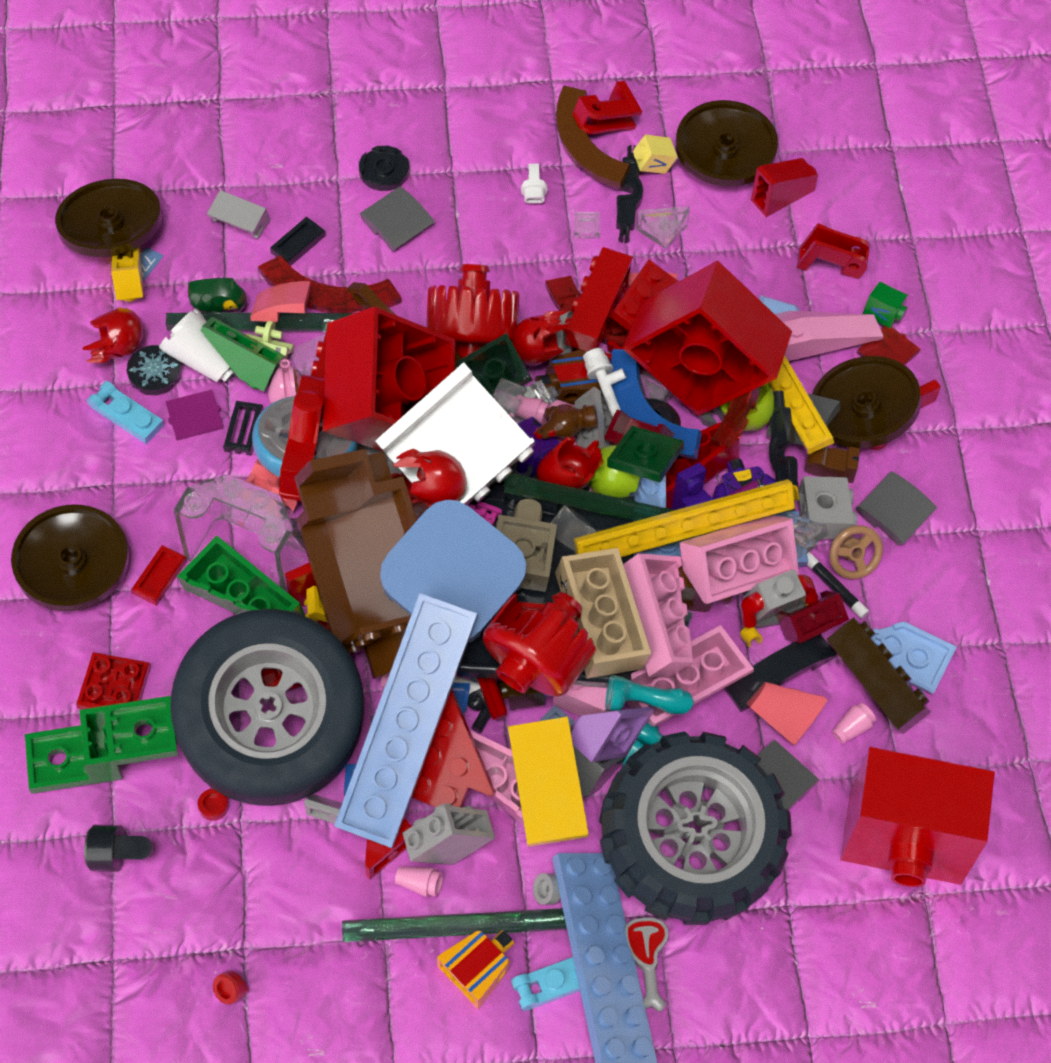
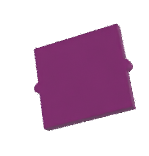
M212 389L165 401L170 416L168 423L172 425L177 441L224 429L219 414L221 408L216 404Z

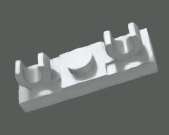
M593 387L575 401V407L582 409L585 404L587 406L595 405L598 427L591 428L590 431L586 430V428L581 429L576 434L577 445L587 448L594 440H598L599 448L609 446L604 441V420L607 417L603 414V411L606 407L601 400V391Z

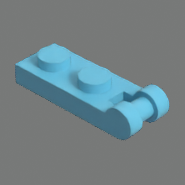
M104 381L99 387L100 390L87 399V403L91 408L145 444L164 427L161 418L117 390L108 381ZM107 398L113 400L109 405L104 403Z
M573 957L529 974H521L511 980L514 991H518L520 995L519 1004L522 1011L534 1009L580 991ZM537 984L540 993L532 994L530 986Z

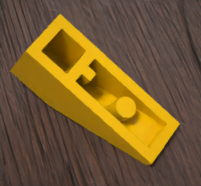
M140 247L124 254L112 256L111 273L116 300L131 302L138 298H143Z

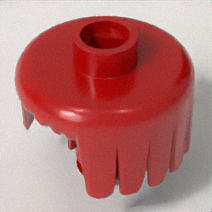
M462 264L459 270L462 272V279H458V287L449 286L447 300L445 285H440L438 288L434 285L428 288L426 327L454 338L455 350L461 358L487 359L488 344H512L519 320L520 294L514 290L511 294L510 290L505 289L503 290L501 301L499 289H491L490 291L491 281L487 280V273L491 272L488 265Z
M564 592L553 595V602H547L540 612L536 610L531 618L527 611L517 618L522 605L520 602H516L517 594H514L483 632V642L486 649L500 664L495 671L497 676L508 686L520 693H526L529 687L549 696L559 697L565 695L596 652L592 638L587 640L588 632L585 628H582L574 637L579 627V623L575 618L581 617L582 606L573 597Z

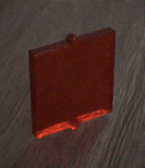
M883 326L881 328L884 336L883 339L864 343L856 353L861 357H887L906 365L921 349L907 339L906 334L899 333L893 327L890 329Z

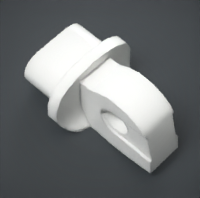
M529 164L528 180H525L521 185V193L524 195L526 203H543L548 191L547 185L543 180L539 179V164Z

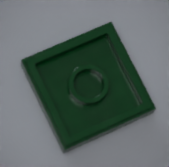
M631 425L608 457L607 467L660 483L683 450L684 441Z

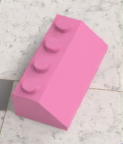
M770 515L679 542L683 571L702 601L706 604L751 590L756 584L793 569L797 575L799 574L793 519Z
M720 625L691 641L693 663L671 677H648L646 667L644 666L643 669L631 673V681L662 689L682 688L691 694L694 705L754 672V668ZM638 701L626 702L630 709L651 706ZM651 706L655 711L647 723L655 727L676 714H669Z

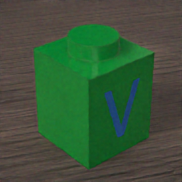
M879 281L868 297L863 314L874 315L878 323L891 329L896 320L901 321L908 309L905 306L908 295Z

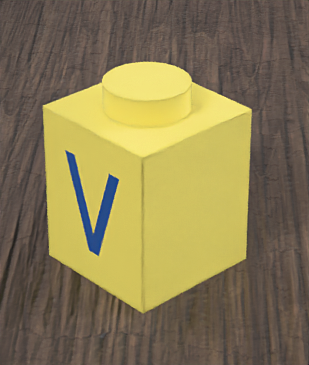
M645 134L633 150L639 170L645 172L666 174L678 158L669 137Z

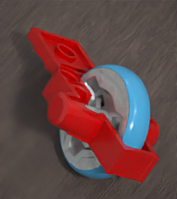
M327 331L324 341H318L316 357L319 358V361H313L311 376L302 374L297 394L280 399L266 407L258 416L253 427L252 444L258 460L268 471L280 478L279 498L301 501L294 477L310 460L357 451L358 443L323 432ZM282 433L289 434L288 438L281 437L280 435Z

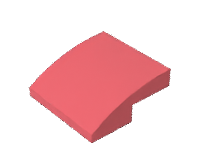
M310 281L284 283L258 293L250 316L251 321L278 322L281 312L305 313L311 291Z

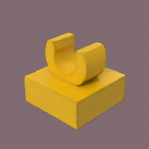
M312 586L306 590L307 599L304 601V605L307 606V614L305 616L316 622L318 620L327 622L317 587Z

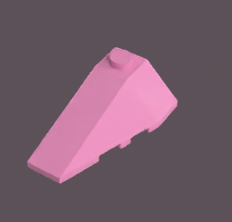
M786 311L775 314L792 330L785 352L788 361L881 340L884 337L875 316L871 314Z

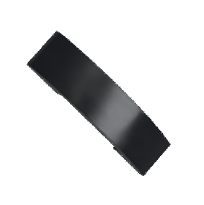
M819 634L802 643L794 642L776 651L752 666L754 672L725 687L724 690L739 711L743 712L750 708L746 703L764 682L781 686L808 669L814 671L836 658L837 655L823 636Z

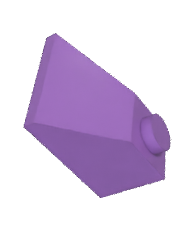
M650 706L582 715L572 726V743L591 762L626 757L655 710Z

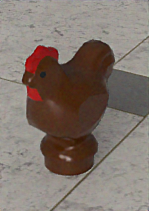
M567 404L551 406L545 410L547 422L533 432V436L537 439L551 437L565 439L576 435L583 428L590 431L591 428L598 427L595 405L587 406V404L582 409Z

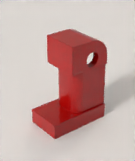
M617 81L609 100L599 101L596 95L579 96L572 115L582 131L588 134H600L602 132L635 129L636 124L631 116L641 115L643 111L625 81ZM587 121L592 122L594 125H589Z
M817 223L799 247L797 268L807 271L814 260L819 258L842 266V274L859 279L867 269L870 245L863 238L854 237Z

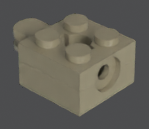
M523 499L516 505L514 517L498 516L496 529L514 542L523 552L526 561L524 582L520 588L546 592L557 524L541 522L543 511L541 504L533 499Z

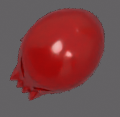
M117 308L100 315L90 321V324L94 328H99L101 340L86 345L82 349L91 351L92 358L87 360L88 363H105L109 359L131 355L138 349L143 340L144 329L140 317L128 308Z
M548 311L544 315L527 317L519 322L512 341V349L517 359L528 366H537L563 353V349L558 346L556 333L569 327L568 324H559L561 323L560 315L565 314L566 311Z
M574 437L565 438L538 463L536 470L540 483L549 490L561 494L574 493L584 489L591 481L597 468L603 466L604 463L598 440H594L587 448L574 445Z
M413 448L396 457V459L400 460L394 463L393 467L418 468L417 478L420 481H414L410 493L418 499L429 504H435L444 500L460 501L465 494L467 487L465 470L461 463L449 453L442 450L420 452Z

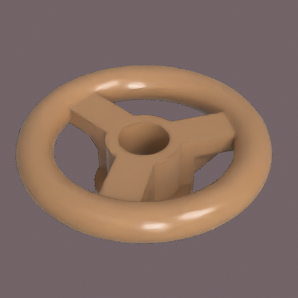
M855 525L844 529L836 536L830 548V563L834 571L841 577L852 580L868 576L877 568L882 559V540L875 530L867 526ZM864 534V536L859 540L851 535ZM873 541L875 548L874 556L866 566L863 559L865 549ZM838 556H843L855 562L857 571H849L843 568Z

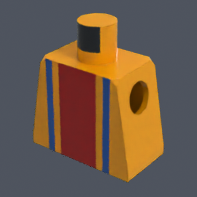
M478 930L441 953L437 957V967L479 1009L509 971L510 961L504 953L515 943L504 930H501L491 940L482 931Z

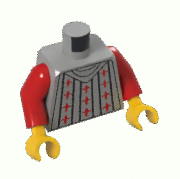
M793 569L756 584L743 597L741 610L744 628L740 632V637L749 648L753 639L758 644L763 640V637L755 628L757 622L770 618L779 612L787 611L804 603L807 606L818 600L813 580L808 575H797Z

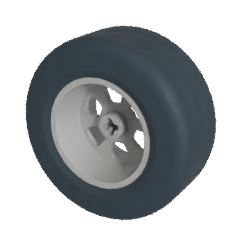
M279 609L251 610L233 615L215 624L201 635L187 651L179 665L172 686L171 720L177 741L187 762L194 772L211 788L226 797L246 804L259 806L283 805L299 801L320 791L337 777L347 765L361 734L364 713L363 686L359 671L349 651L326 627L311 618L291 611ZM263 669H278L282 671L281 680L276 687L264 686L261 678V671ZM241 679L248 680L254 688V692L248 700L236 698L231 694ZM300 683L308 699L304 703L291 704L285 694L294 684ZM274 702L275 711L268 710L266 713H263L262 704L268 705ZM246 711L251 718V723L243 731L236 732L231 725L229 715L233 712ZM289 715L298 716L305 720L303 728L296 736L289 735L283 727V722ZM269 728L274 731L276 744L273 747L255 745L254 739L259 729Z

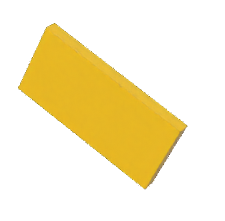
M568 717L508 726L527 846L589 837Z

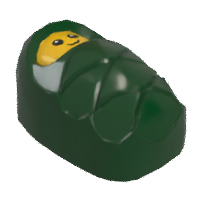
M211 278L188 283V298L190 305L194 309L197 308L201 312L224 313L229 310L241 312L245 308L246 292L233 278Z

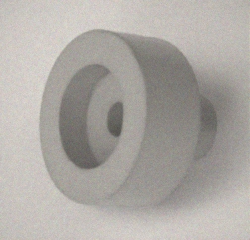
M541 873L536 877L533 884V894L539 904L554 905L560 900L556 874Z

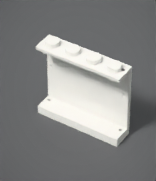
M465 363L461 364L376 440L378 446L394 463L400 460L396 459L397 456L413 448L420 452L442 450L454 456L461 463L466 473V492L460 500L465 505L470 504L474 499L477 502L482 500L490 492L488 487L496 479L500 483L512 472L510 467L518 460L521 463L527 460L533 454L534 450L532 447L535 446L534 439L529 438L472 375V371ZM398 467L412 483L420 481L417 478L418 468Z

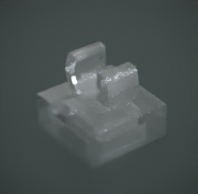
M542 380L534 382L521 397L543 399V402L549 403L550 406L554 403L552 398L557 397L558 393L554 386L546 388Z

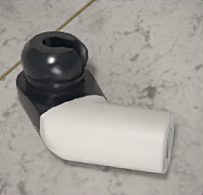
M456 676L454 682L470 683L468 706L474 711H480L486 701L479 683Z

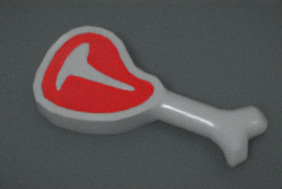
M650 917L637 918L626 924L625 931L635 965L644 973L646 994L642 1003L645 1009L654 1008L656 1011L661 1012L666 1006V1001L658 992L656 970L658 954L668 941V929L666 924L659 919Z

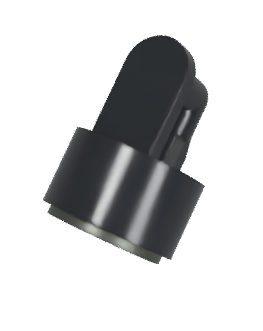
M94 824L88 830L85 838L84 859L90 871L119 872L124 860H145L152 857L155 853L153 843L149 838L125 835L124 828L121 825Z

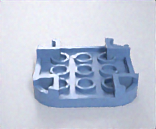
M444 500L429 507L387 554L381 564L380 581L387 598L390 601L393 600L410 615H412L419 593L477 613L478 617L469 642L472 643L480 636V633L501 610L508 599L517 590L519 591L525 578L526 561L523 552L514 542L469 506L460 501Z

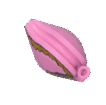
M288 359L280 361V367L277 368L271 379L268 389V397L271 404L280 399L295 396L298 392L302 376L290 365Z

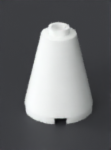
M195 308L194 311H190L171 330V338L168 340L165 337L159 348L213 381L219 382L222 379L226 382L234 374V371L201 332L202 326L207 321L201 312Z

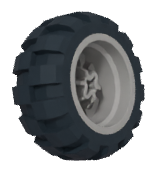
M683 731L662 736L659 742L652 745L645 744L631 755L621 770L616 773L603 799L599 823L602 824L600 845L605 863L611 864L617 876L614 881L628 898L633 895L646 905L644 911L665 921L668 917L682 920L684 925H708L711 921L722 918L726 921L746 911L769 890L773 881L781 874L789 854L786 850L787 839L792 836L791 813L783 808L781 798L785 793L774 773L767 775L758 765V762L761 760L759 756L744 745L737 749L726 744V736L704 731L700 736H689L688 733ZM703 786L714 791L708 802L704 800L701 802ZM662 791H667L672 800V808L658 796ZM679 797L690 798L693 808L688 809V807L680 804ZM713 808L719 811L721 820L719 821L715 817L709 816L707 810ZM663 814L667 816L670 822L669 826L659 825L655 818L656 815ZM692 821H695L696 826L702 827L698 833H696L695 828H689ZM735 821L739 822L740 831L723 830L724 824ZM649 832H654L663 837L652 840ZM713 839L723 840L726 850L718 851L715 849ZM693 842H700V844L692 845ZM660 845H670L674 850V856H664L660 850ZM678 857L683 859L682 869L674 866ZM689 857H698L702 861V869L692 868L689 864ZM710 857L718 859L725 867L717 870Z

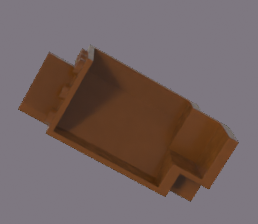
M366 449L310 460L294 477L304 509L296 519L329 631L343 643L350 654L365 650L372 677L376 679L390 674L411 617L408 612L393 600L390 601L384 594L380 581L381 564L391 549L417 521L404 477L392 479L384 452L367 455Z

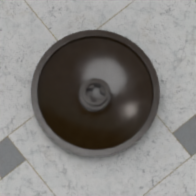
M716 100L693 108L683 117L677 129L675 147L680 162L693 176L713 185L732 187L754 182L757 167L774 163L778 148V137L770 120L756 108L737 101Z
M104 179L84 185L69 194L57 209L55 224L61 241L69 249L86 256L109 257L132 251L150 240L160 227L162 210L157 195L148 186L129 179Z
M882 356L857 357L836 365L824 374L812 393L813 395L840 401V411L828 424V430L833 437L834 443L855 448L876 447L901 436L915 422L922 403L920 386L914 373L901 362Z
M78 504L54 507L34 517L18 534L11 553L12 571L21 591L36 604L56 611L81 610L103 601L120 585L129 564V548L124 532L119 524L102 510Z

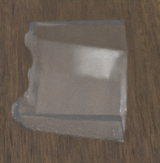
M229 474L187 486L173 509L184 555L189 561H192L214 522L223 519L257 533L261 547L275 553L280 587L287 593L285 573L309 562L297 523V516L283 498L276 493Z

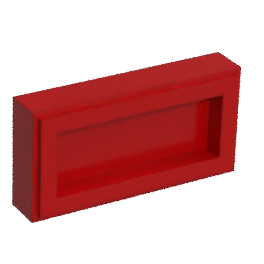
M161 545L132 587V594L157 606L186 564V556Z

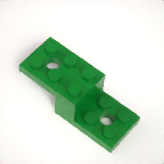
M171 696L79 710L81 724L79 726L25 734L30 793L34 794L121 780V765L178 756L177 740L171 720ZM147 724L152 727L151 732L146 736L136 734L137 728L141 725ZM57 753L66 755V759L62 764L53 765L50 763L53 755Z

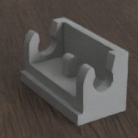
M221 190L207 212L208 217L212 218V221L218 222L220 220L249 232L257 239L260 238L270 222L266 208Z

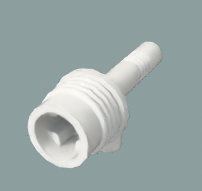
M602 348L592 349L583 355L588 372L587 377L598 380L613 418L616 410L621 409L611 385L627 377L623 368L612 372L613 366L610 364Z

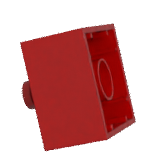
M717 260L642 301L623 349L692 412L700 416L777 379L792 330Z
M375 306L327 323L323 432L384 452L378 446L376 440L455 371V339Z
M869 747L849 794L840 860L890 870L891 880L902 886L921 887L925 885L927 878L961 885L988 842L995 771Z

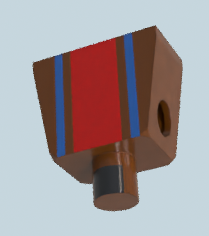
M576 350L551 359L545 375L535 377L537 391L551 390L555 401L560 400L575 405V401L593 387L601 391V397L603 395L598 380L587 377L588 372L583 359L586 351Z

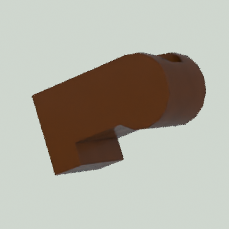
M824 447L811 454L807 452L805 470L809 474L819 477H847L848 483L853 484L858 469L860 448L849 447L848 450Z

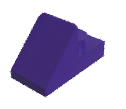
M700 463L677 474L671 511L714 500L703 489L706 469Z

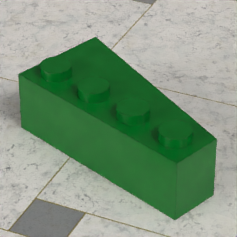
M217 535L176 576L184 590L236 614L259 609H279L305 616L301 604Z

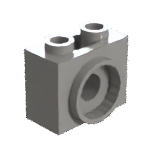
M803 476L799 487V515L804 539H835L844 529L857 525V514L852 511L853 490L849 489L847 477Z

